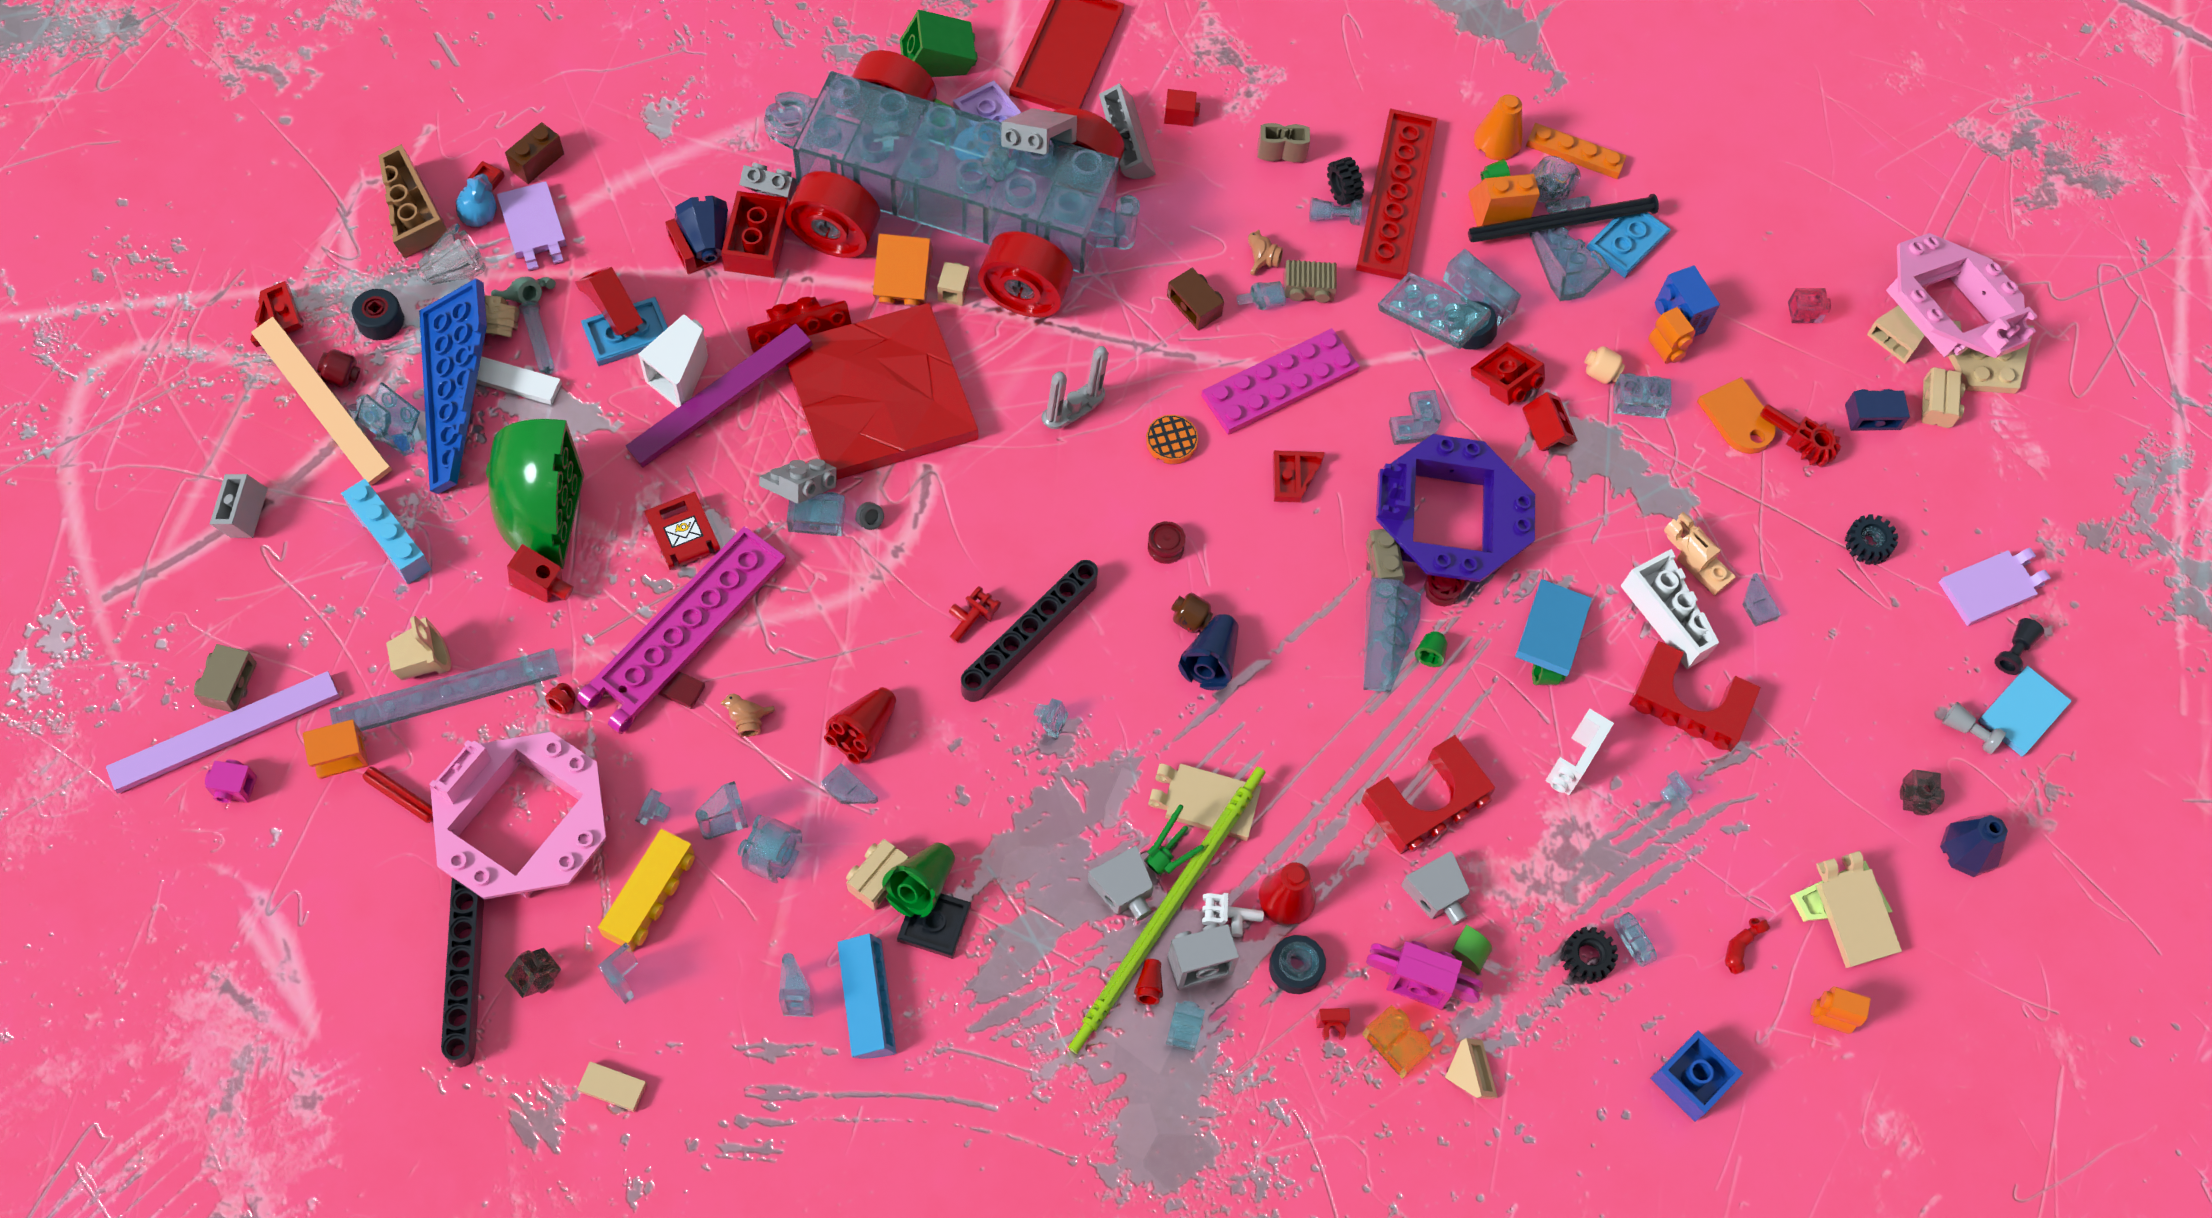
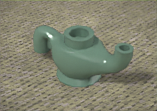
M528 276L515 279L504 291L493 290L491 296L502 297L505 300H512L530 306L540 300L542 295L541 287L545 286L548 289H553L556 282L549 277H543L538 280Z

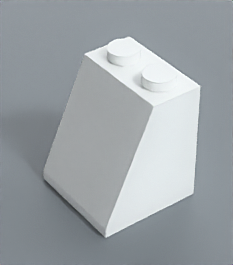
M684 314L638 354L645 382L677 408L691 399L708 360L707 342L704 338L703 326L697 320H691Z

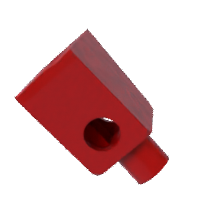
M524 544L520 546L507 565L509 585L543 602L548 603L553 595L566 601L573 591L574 586L562 580V568Z

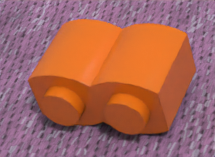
M1675 307L1664 312L1655 323L1656 328L1650 333L1648 338L1665 364L1671 361L1676 363L1683 359L1695 335L1692 325L1680 309Z
M1833 986L1829 991H1824L1819 999H1814L1810 1015L1814 1016L1813 1023L1851 1034L1856 1026L1860 1027L1866 1021L1871 998Z

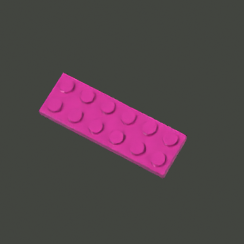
M1333 328L1202 390L1201 396L1229 435L1358 372L1360 366Z

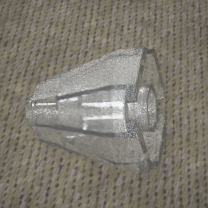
M458 223L449 227L419 260L417 271L425 282L429 281L432 285L457 281L476 277L485 271V263L479 264L478 258L482 257L480 251L465 230L458 231L461 227Z

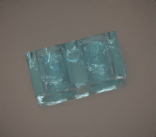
M1631 373L1620 374L1613 387V410L1615 414L1665 419L1671 407V379H1664L1658 376H1636Z

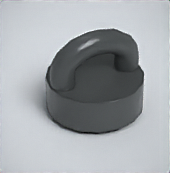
M865 502L857 509L855 520L863 528L874 530L882 524L884 512L879 505L873 502Z

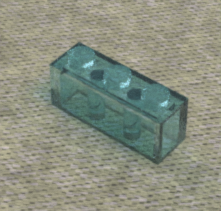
M1466 249L1462 250L1448 262L1443 281L1466 300L1480 301L1492 307L1497 316L1498 326L1516 311L1521 294Z

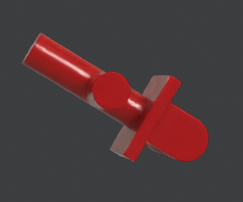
M980 586L970 596L965 598L968 605L972 608L969 613L957 604L952 605L949 610L950 614L961 621L949 636L956 643L963 638L980 615L991 621L992 616L1001 605L999 600L994 601L991 599V594L983 593V588Z

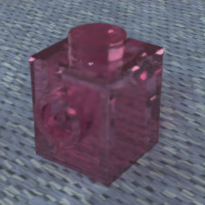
M1825 288L1795 289L1788 301L1792 323H1822L1827 313L1831 310V300L1827 298Z

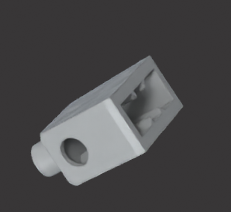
M1137 846L1089 871V884L1117 915L1130 909L1137 921L1151 914L1152 911L1145 900L1152 896L1153 884Z
M1452 851L1408 874L1404 878L1401 886L1429 918L1435 919L1446 913L1453 926L1468 917L1460 904L1466 901L1470 890Z

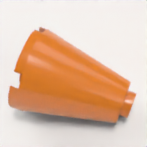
M1506 94L1499 98L1479 124L1474 134L1476 148L1485 152V156L1489 159L1498 161L1512 158L1515 153L1520 151L1523 142L1522 102L1518 97L1511 94Z

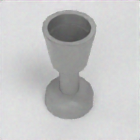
M1957 701L1942 720V724L1965 734L1969 731L1984 741L1982 745L1983 750L1991 755L2002 742L2006 732L1999 728L1989 732L1975 723L1976 718Z

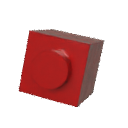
M1168 89L1164 124L1193 127L1194 117H1199L1200 102H1196L1197 92Z

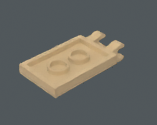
M1160 763L1155 780L1169 783L1170 786L1167 794L1161 790L1152 789L1148 805L1167 810L1165 818L1170 819L1178 805L1181 804L1183 805V810L1177 818V822L1210 831L1238 788L1243 787L1246 782L1180 764L1177 771L1169 765ZM1258 785L1253 791L1252 800L1227 836L1247 841L1261 786Z
M1857 851L1842 856V861L1847 871L1839 874L1835 858L1817 863V869L1823 883L1816 885L1845 967L1849 968L1902 952L1872 869L1865 871L1863 869L1864 859L1862 853Z

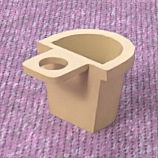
M416 616L411 617L412 628L386 642L391 671L401 680L435 671L439 674L450 671L451 659L446 644L439 631L426 617L420 620Z

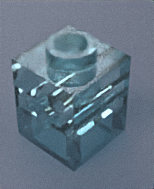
M1183 1001L1182 1004L1176 1002L1166 1044L1195 1051L1205 1010L1200 1009V1006L1193 1002Z

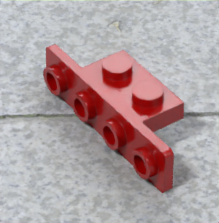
M802 297L797 302L777 304L772 309L766 310L769 321L747 327L746 330L753 352H756L794 324H797L809 336L851 324V318L845 300L820 306L816 297Z

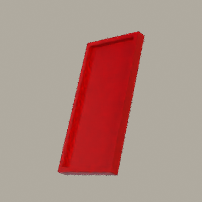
M1050 0L1011 84L1009 95L1055 110L1060 108L1081 109L1122 16L1124 3L1115 0Z

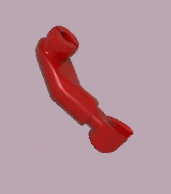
M1758 918L1750 919V928L1744 929L1729 941L1725 965L1729 967L1731 973L1739 974L1744 971L1745 964L1743 959L1745 948L1754 941V937L1757 934L1770 929L1766 919H1763L1761 922Z

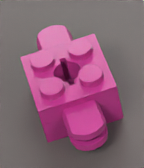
M1406 941L1400 951L1378 943L1371 945V954L1368 955L1366 963L1371 967L1391 974L1386 990L1440 1010L1443 1009L1451 996L1470 1003H1477L1479 1001V992L1483 988L1482 981L1459 973L1462 961L1457 960L1453 954L1429 950L1425 944L1417 941H1412L1411 943Z

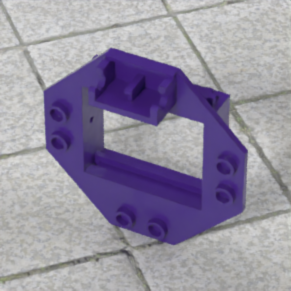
M1432 434L1392 463H1385L1384 468L1380 469L1377 484L1376 521L1399 544L1402 561L1416 563L1427 575L1481 582L1490 574H1495L1498 568L1534 543L1535 493L1484 441ZM1416 476L1483 485L1482 551L1413 541Z

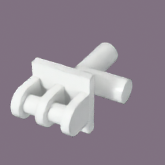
M1223 893L1222 895L1203 894V900L1206 901L1205 906L1202 907V912L1205 913V918L1202 919L1203 925L1208 926L1218 923L1220 926H1223L1228 921V918H1231L1232 936L1242 937L1243 920L1263 921V910L1228 906V893Z

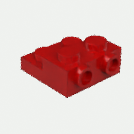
M1506 342L1471 367V376L1489 386L1490 395L1509 406L1514 401L1521 402L1525 398L1526 393L1532 388L1539 389L1545 381V367L1543 362Z

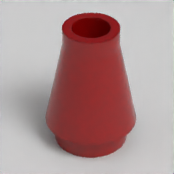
M1146 959L1144 961V967L1134 990L1136 1000L1145 1005H1156L1160 1002V998L1163 997L1162 963L1157 959Z

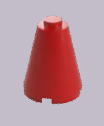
M1297 862L1289 863L1271 873L1261 884L1259 900L1261 909L1269 920L1282 926H1289V924L1304 922L1312 914L1316 904V893L1309 870L1303 864Z

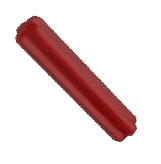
M369 767L364 772L362 777L365 782L426 823H430L433 820V811L430 804L375 767Z

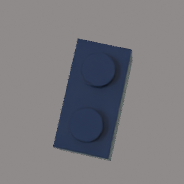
M1861 389L1854 391L1845 404L1851 431L1901 430L1910 418L1904 391H1893L1892 389L1868 391Z

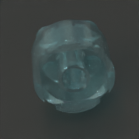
M758 815L753 822L752 832L748 839H744L738 848L737 854L742 857L743 869L773 883H778L777 878L784 879L797 859L799 851L795 850L797 841L802 843V832L773 817Z

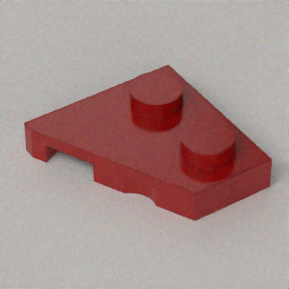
M286 281L260 291L259 308L254 319L257 327L273 316L287 334L303 328L290 286ZM251 335L250 340L255 347L260 346L257 339Z
M1274 450V502H1301L1323 462L1324 452Z

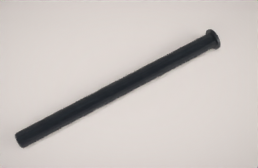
M1650 194L1646 198L1472 227L1468 231V237L1470 242H1479L1646 212L1655 214L1658 212L1659 202L1655 194Z

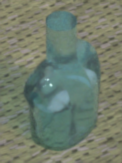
M1280 281L1270 283L1258 282L1251 286L1250 293L1237 295L1238 305L1254 303L1259 310H1267L1285 306L1286 304L1285 293Z

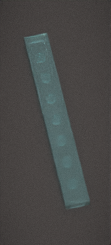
M552 648L329 709L332 725L353 719L359 729L365 731L561 676L556 652Z

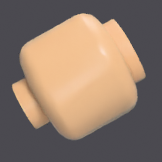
M1601 346L1596 351L1591 350L1584 361L1587 364V375L1603 384H1608L1611 381L1616 382L1625 367L1622 364V356L1605 346Z

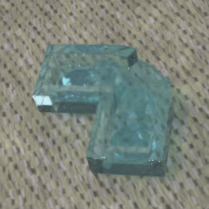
M1435 390L1410 392L1408 399L1412 415L1390 417L1389 426L1394 445L1422 442L1432 434H1436L1441 422V411Z

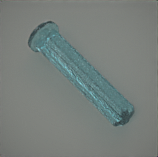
M527 301L519 306V311L525 319L538 369L541 373L549 374L555 367L539 314L540 304L537 301Z

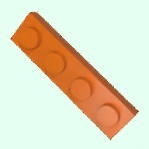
M1538 123L1534 124L1526 147L1618 179L1627 156Z

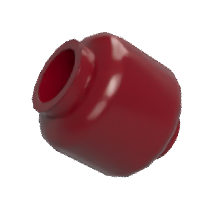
M333 349L328 353H323L317 372L321 373L320 375L324 382L344 388L351 381L354 383L357 381L361 368L356 366L357 360L355 356Z

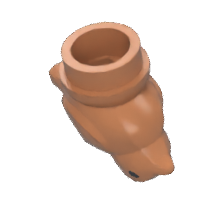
M1260 230L1250 233L1248 243L1254 258V266L1250 274L1255 276L1258 270L1265 265L1279 267L1283 255V247L1272 244L1270 239L1260 234Z
M729 694L721 702V705L728 709L731 720L736 722L735 728L741 737H751L760 734V727L762 726L760 719L764 715L775 711L774 706L761 707L753 702L743 700L737 694Z

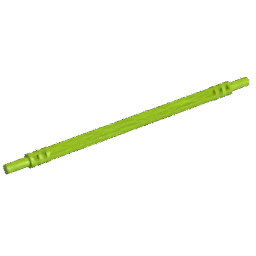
M1257 766L1244 786L1238 788L1201 843L1204 849L1191 858L1083 1018L1082 1027L1067 1047L1070 1051L1078 1054L1093 1031L1096 1032L1252 800V793L1266 774L1265 770Z

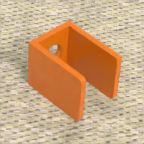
M353 719L303 733L308 765L310 767L315 766L319 779L369 766L363 734Z

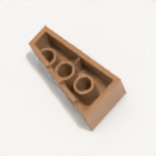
M402 144L378 155L382 180L386 189V203L390 212L389 220L393 230V243L402 256L406 258L451 236Z

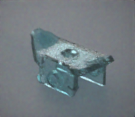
M383 382L379 384L375 399L365 394L356 400L357 404L346 406L354 421H359L376 435L375 438L385 442L403 456L414 453L415 439L413 432L420 411Z

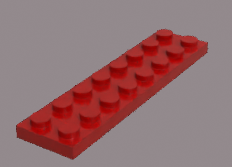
M1390 108L1357 261V271L1405 281L1437 118Z

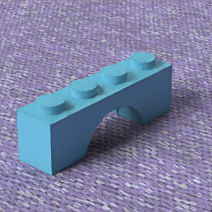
M366 479L361 480L341 493L349 509L362 526L366 527L407 584H410L431 570L422 551Z

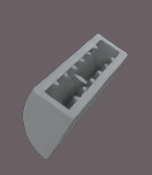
M1120 83L1100 93L1099 97L1106 120L1117 129L1124 142V153L1119 163L1121 172L1132 179H1143L1156 175L1133 97Z

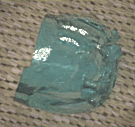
M1556 156L1544 157L1530 172V174L1535 175L1539 189L1538 201L1547 205H1558L1566 201L1575 191L1581 178L1579 169L1572 162L1568 163Z

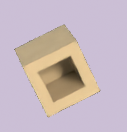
M944 263L937 286L938 301L963 306L970 282V267L960 263Z

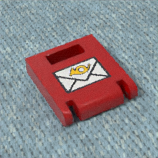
M695 491L644 511L669 570L675 568L674 562L671 559L673 556H676L679 566H683L710 555L707 546L708 542H711L715 552L720 550L719 543ZM686 506L687 511L663 520L661 515Z

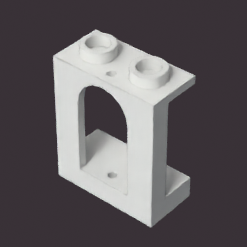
M1589 708L1571 739L1586 747L1578 763L1574 766L1560 757L1545 781L1550 783L1554 790L1570 795L1614 723Z

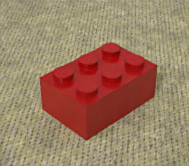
M737 191L721 252L724 271L775 278L788 225L785 219V211L788 207L787 198Z

